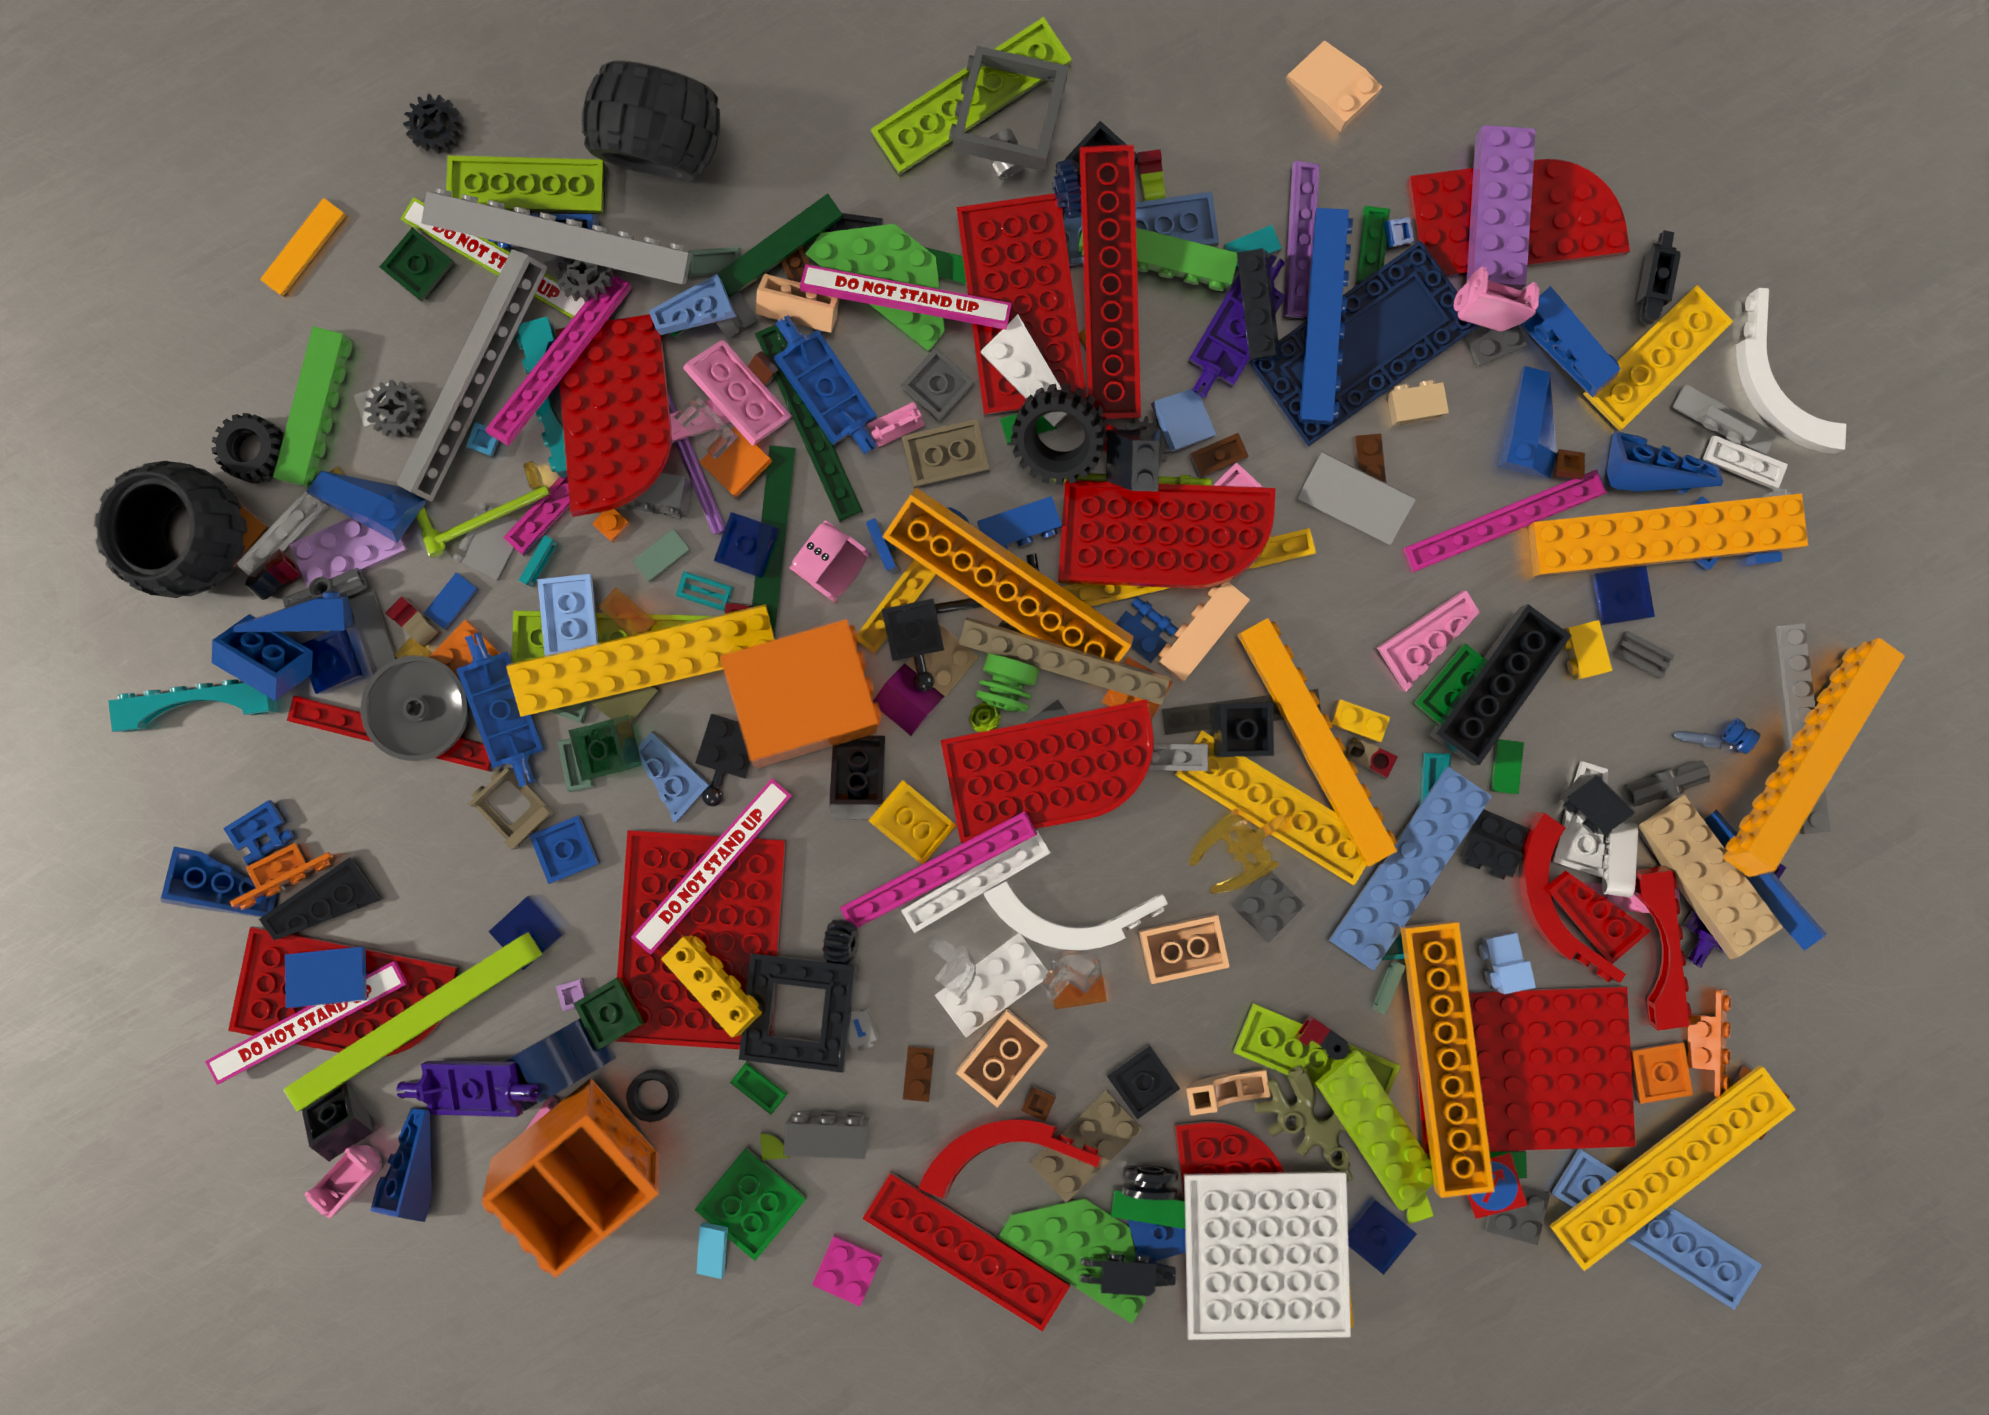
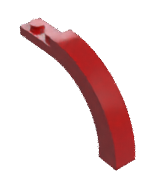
M1537 812L1529 826L1530 831L1522 847L1521 853L1523 854L1519 861L1520 891L1528 917L1542 939L1562 958L1571 961L1576 954L1574 958L1576 961L1587 968L1589 965L1598 970L1596 975L1606 982L1610 983L1613 980L1621 983L1626 974L1579 941L1566 928L1556 912L1551 894L1545 887L1549 885V868L1553 850L1566 827L1546 813Z
M1002 1120L974 1128L951 1142L931 1163L918 1189L942 1199L947 1198L955 1179L972 1159L992 1147L1010 1142L1038 1144L1097 1168L1100 1167L1103 1157L1097 1155L1098 1149L1086 1144L1083 1145V1148L1073 1145V1139L1059 1134L1058 1139L1054 1136L1058 1128L1056 1126L1032 1120Z

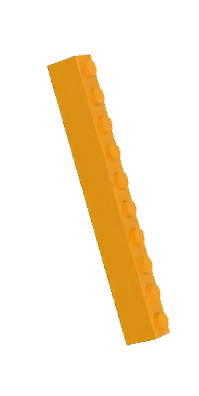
M1269 618L1237 636L1365 866H1371L1397 852L1394 846L1397 844V840L1390 830L1386 831L1382 824L1384 817L1377 806L1373 808L1368 798L1371 797L1370 791L1364 783L1360 784L1356 775L1359 773L1352 760L1347 761L1343 754L1346 750L1344 744L1339 737L1335 738L1330 730L1333 727L1328 716L1326 714L1322 715L1317 707L1320 702L1314 691L1309 692L1304 683L1307 681L1304 672L1300 667L1296 669L1291 659L1294 658L1290 647L1287 644H1282L1279 638L1281 631L1275 621L1270 622Z

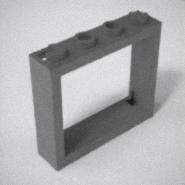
M976 46L974 56L970 55L967 63V71H970L969 78H964L962 82L961 94H964L963 101H958L955 117H958L957 125L952 124L949 139H953V151L1045 172L1069 66ZM981 66L1054 82L1038 149L964 133Z

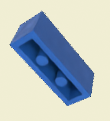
M1052 496L977 521L978 528L982 533L1007 550L1009 546L1018 544V547L1032 544L1033 538L1043 536V539L1058 535L1057 530L1062 528Z

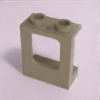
M500 768L490 777L492 782L486 787H479L471 795L473 800L468 805L476 807L506 839L504 843L511 850H515L529 839V835L534 834L555 812L528 784L519 787L513 768ZM506 781H510L530 802V808L511 825L488 803V798Z

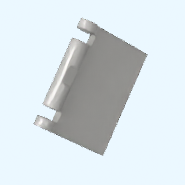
M483 503L479 505L480 509L487 512L493 509ZM504 515L465 533L458 548L468 553L465 558L455 554L453 559L499 580L514 550V547L503 537L518 520Z

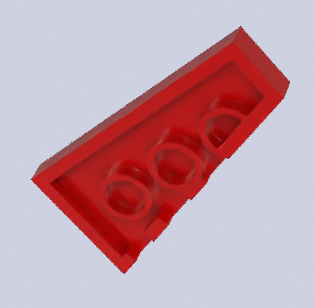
M1566 870L1545 887L1601 956L1611 964L1615 963L1651 932L1650 929Z

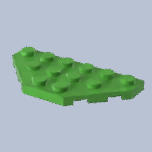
M895 224L821 233L806 252L809 258L823 268L940 289L936 256ZM869 304L928 352H930L945 332L944 320L941 317Z
M1086 1197L1077 1198L1067 1203H1055L1033 1210L1012 1213L998 1234L1000 1240L1131 1324L1146 1302L1145 1296L1101 1293L1100 1284L1080 1282V1274H1101V1267L1081 1265L1082 1257L1102 1258V1255H1108L1110 1251L1123 1252L1124 1256L1135 1257L1129 1225L1118 1218L1111 1217V1213Z

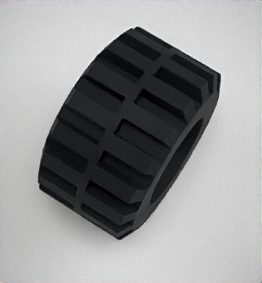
M243 413L242 416L235 414L232 415V421L226 418L222 422L224 424L223 428L218 426L215 430L219 433L218 436L212 438V442L216 444V447L212 448V453L217 455L214 458L216 464L221 465L220 469L245 482L252 483L254 481L261 483L263 478L266 480L272 479V473L275 472L283 441V436H281L283 432L275 427V424L255 414ZM251 435H258L260 439L259 453L254 459L243 462L240 456L242 442Z

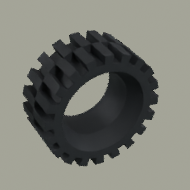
M1050 384L1046 392L1041 387L1036 390L1034 397L1030 394L1026 398L1024 405L1021 406L1011 431L1013 432L1011 445H1015L1013 454L1015 458L1022 456L1019 465L1023 470L1029 466L1031 468L1029 475L1033 478H1036L1037 474L1043 475L1042 482L1049 483L1050 478H1055L1056 485H1063L1064 479L1068 478L1071 484L1077 482L1079 474L1082 478L1086 477L1089 474L1090 468L1094 470L1097 466L1107 438L1106 417L1101 418L1103 414L1101 405L1093 406L1095 398L1091 394L1087 398L1083 397L1084 389L1077 387L1076 392L1069 391L1070 384H1063L1061 390H1057L1056 384ZM1051 412L1067 413L1079 421L1084 430L1085 440L1079 447L1071 451L1053 450L1046 446L1039 438L1036 422L1042 416Z

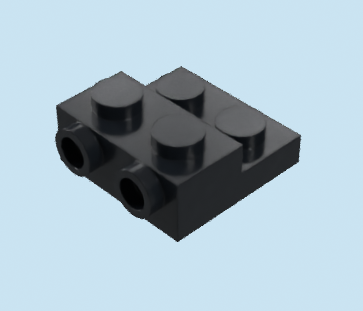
M1483 809L1472 825L1459 856L1465 858V864L1480 870L1481 866L1490 869L1489 874L1502 880L1506 876L1513 878L1523 854L1521 853L1522 847L1530 829Z

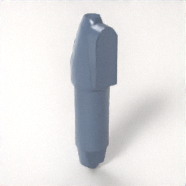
M1677 731L1674 733V737L1681 739V741L1699 743L1704 747L1721 749L1724 743L1721 737L1714 734Z

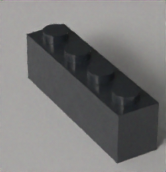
M1263 248L1238 252L1237 258L1249 357L1254 361L1281 357L1268 252Z

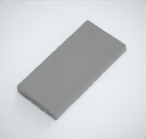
M1321 451L1297 499L1389 545L1392 544L1416 500L1415 497Z

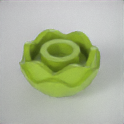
M985 702L973 707L969 715V722L976 732L994 730L998 727L1001 720L999 709Z

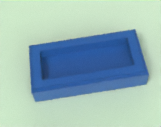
M456 572L424 614L440 627L447 630L477 592L478 588Z

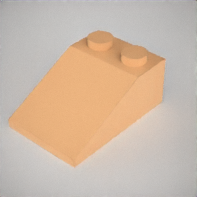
M1325 40L1287 75V78L1339 132L1378 97L1383 88L1364 67Z

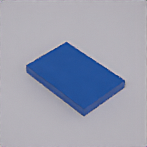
M366 947L285 955L286 1008L367 1001Z

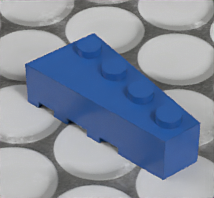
M1551 286L1539 295V303L1535 314L1520 324L1592 398L1614 380L1621 369L1617 360L1604 350Z

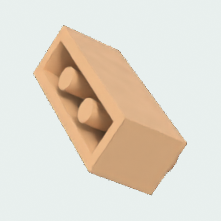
M764 274L757 289L755 314L777 320L781 318L785 320L784 317L789 315L795 325L829 333L832 332L838 317L840 298L800 291L801 283Z

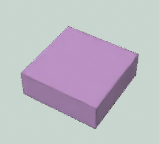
M583 978L556 986L563 1012L574 1009L573 1003L587 995Z

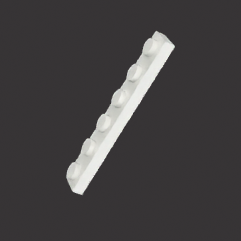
M1036 830V836L968 870L902 909L901 911L913 932L916 933L1050 854L1039 832Z

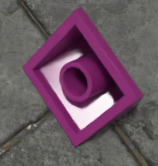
M904 663L886 681L873 699L872 704L877 702L881 712L912 736L945 696L934 687L927 692L917 690L914 686V677L917 673Z

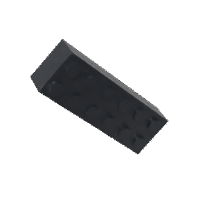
M1529 604L1519 607L1429 735L1470 765H1480L1572 635Z

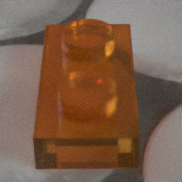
M617 587L599 605L602 611L630 635L648 632L657 623Z
M1103 975L1051 982L1055 1010L1107 1002Z

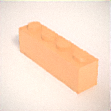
M1229 582L1211 588L1207 593L1211 597L1205 605L1201 602L1191 613L1194 619L1190 624L1183 623L1174 634L1178 638L1171 646L1167 643L1158 654L1161 657L1158 664L1180 682H1184L1250 601L1248 597Z

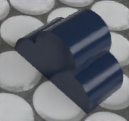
M581 1018L504 1062H516L519 1084H536L539 1087L538 1090H532L539 1091V1097L535 1102L521 1101L523 1111L611 1062L615 1059V1056L609 1045L601 1050L596 1049Z

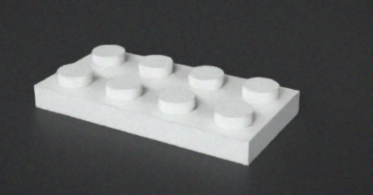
M1017 933L937 992L935 996L963 1035L968 1037L1051 974L1023 936Z

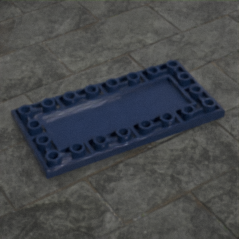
M1420 240L1342 295V297H1347L1346 313H1341L1340 322L1345 323L1344 339H1339V349H1343L1342 365H1337L1336 375L1341 376L1340 392L1335 391V402H1339L1338 418H1333L1331 425L1299 423L1307 321L1279 340L1281 357L1257 361L1250 360L1248 365L1308 448L1480 327V325L1459 319L1458 311L1454 310V300L1458 292Z

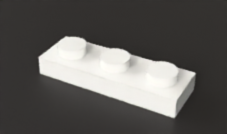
M1716 435L1711 437L1702 459L1723 470L1771 489L1779 488L1788 466L1786 463Z

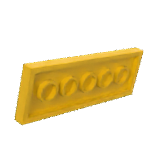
M1695 285L1617 360L1621 369L1614 380L1593 398L1586 391L1583 395L1620 431L1734 321L1698 285Z

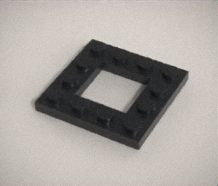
M751 953L746 996L750 995L759 1004L758 1009L762 1014L741 1034L739 1060L839 1073L845 1072L857 965ZM776 983L826 989L820 1041L770 1035Z

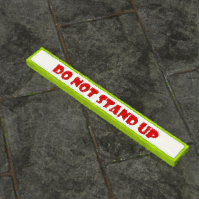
M414 197L412 198L400 218L404 223L494 275L499 276L510 252L492 242H488L485 238L421 224L424 203ZM545 273L534 298L573 319L585 303L583 297H580L577 301H574L572 295L566 297L564 291L558 285V280Z

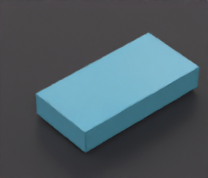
M702 1222L699 1226L697 1274L722 1279L725 1275L728 1227Z

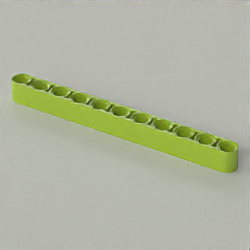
M529 932L523 934L283 1089L284 1093L296 1112H299L543 955Z

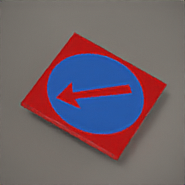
M1511 1153L1490 1158L1494 1192L1468 1195L1475 1219L1528 1206Z

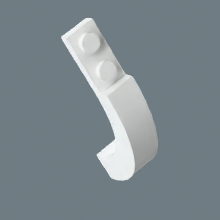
M1769 288L1754 290L1749 294L1745 303V309L1748 311V321L1744 327V336L1747 339L1736 344L1738 372L1747 397L1758 414L1771 428L1795 444L1811 450L1832 454L1845 450L1846 423L1830 422L1806 413L1796 406L1777 384L1770 369L1767 356Z
M1007 880L983 893L999 917L1018 933L1045 946L1066 950H1089L1121 941L1126 938L1122 931L1123 927L1126 926L1127 930L1141 924L1140 918L1148 914L1152 918L1164 912L1163 906L1168 904L1164 895L1160 893L1106 922L1091 926L1074 927L1053 923L1036 915L1017 898Z

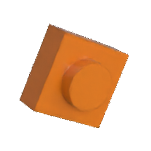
M615 509L602 512L592 523L611 542H614L630 524Z

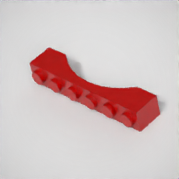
M1665 866L1637 869L1635 896L1653 916L1662 943V962L1659 976L1654 988L1647 997L1649 1024L1657 1031L1689 1027V1018L1692 1016L1690 1004L1686 999L1689 984L1683 972V966L1686 965V957L1681 950L1680 940H1683V930L1681 925L1678 924L1677 916L1680 914V904L1678 899L1675 898V888H1677L1678 882L1673 870Z

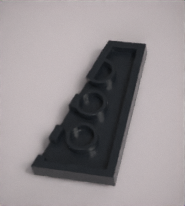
M349 857L259 918V920L275 941L380 901L381 898L353 859Z

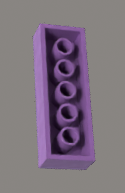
M1483 125L1476 134L1467 281L1474 272L1483 266L1488 271L1489 281L1519 290L1526 286L1536 129Z

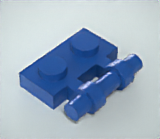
M1137 596L1131 605L1139 610L1138 613L1133 616L1128 611H1125L1116 624L1134 636L1130 648L1151 664L1167 643L1159 635L1164 630L1173 636L1178 628L1170 622L1171 619L1166 615L1163 617L1152 608L1153 605L1148 601L1144 602ZM1144 616L1157 625L1153 631L1140 622Z
M272 800L264 802L223 828L237 851L245 847L249 849L250 853L243 857L248 866L267 857L275 849L280 850L287 846V842L294 838V834L290 829L281 834L277 830V827L285 823ZM267 834L270 841L260 846L256 840Z

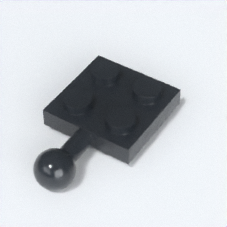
M934 598L881 609L892 661L914 657L917 671L914 677V686L921 692L931 690L935 680L933 675L927 671L924 654L944 650Z
M711 713L695 764L715 770L711 786L702 793L703 802L710 807H715L723 800L721 786L725 774L746 779L752 762L740 722Z

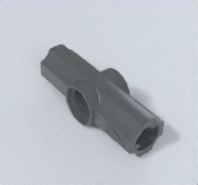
M358 567L331 579L317 577L312 580L308 588L285 597L283 604L286 608L323 596V592L339 591L340 596H350L367 588L366 580Z
M1703 760L1678 768H1668L1653 773L1652 777L1626 785V794L1633 807L1641 806L1657 799L1662 800L1684 793L1683 790L1710 782V772Z

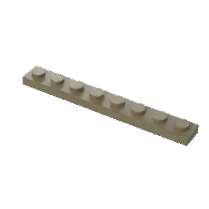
M969 617L965 620L959 641L960 645L1010 658L1073 679L1140 699H1147V701L1160 705L1163 704L1170 682V677Z

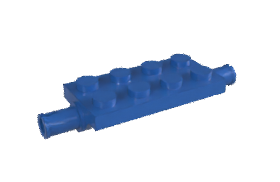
M789 315L784 317L785 320L781 318L775 325L787 340L788 347L775 355L774 360L832 445L849 435L854 438L864 455L869 453V450L875 449L878 444L875 443L865 426L874 420L877 415L819 330L810 335L801 334Z
M481 632L474 634L477 645H475L472 635L465 637L473 660L471 664L456 670L492 768L508 763L514 769L519 787L527 785L523 774L526 775L529 784L533 783L536 780L533 777L527 759H529L530 755L543 751V747L531 714L520 716L506 668L508 664L512 663L508 651L492 656V654H488Z

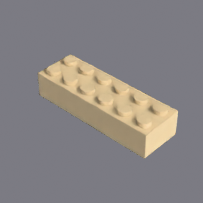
M1685 794L1638 825L1639 836L1661 866L1673 870L1677 877V888L1730 960L1740 957L1783 928L1745 875L1723 859L1727 851Z

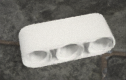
M1623 822L1604 836L1603 894L1629 898L1633 896L1636 882L1638 825L1636 823Z

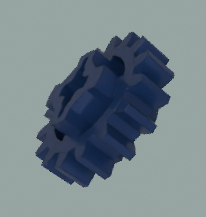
M1069 159L1059 161L1056 164V176H1053L1054 182H1052L1057 206L1059 208L1063 207V212H1065L1068 219L1081 217V173L1079 171L1075 172V167Z

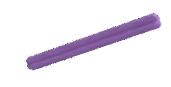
M668 391L670 414L677 412V409ZM689 438L675 442L712 533L714 535L726 531L725 524Z

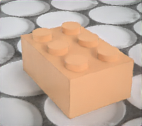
M1215 913L1138 930L1148 978L1151 984L1230 968L1219 916Z
M1006 1008L957 1068L956 1074L998 1108L1046 1049L1048 1042Z

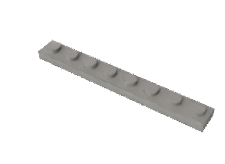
M1805 623L1775 627L1790 748L1793 745L1791 743L1793 736L1799 730H1802L1805 725L1804 718L1812 709H1815ZM1824 789L1800 828V834L1831 831L1826 789Z

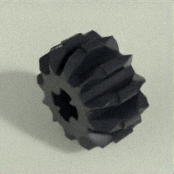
M839 919L833 920L828 924L822 949L824 959L827 962L849 964L854 959L858 944V929L854 923Z

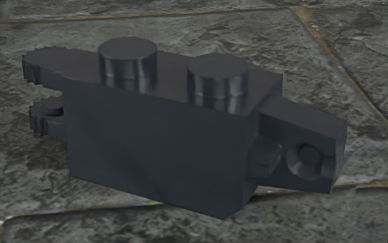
M1663 230L1659 234L1657 244L1653 243L1651 249L1646 252L1636 303L1642 304L1639 320L1645 325H1650L1655 320L1657 321L1660 315H1662L1663 307L1672 301L1681 253L1676 251V247H1672L1674 232Z
M1110 1251L1108 1255H1102V1258H1081V1265L1101 1267V1274H1080V1282L1100 1284L1101 1293L1150 1296L1155 1292V1287L1172 1286L1176 1282V1268L1156 1263L1155 1258H1151L1150 1254L1136 1253L1135 1257L1124 1256L1123 1252Z

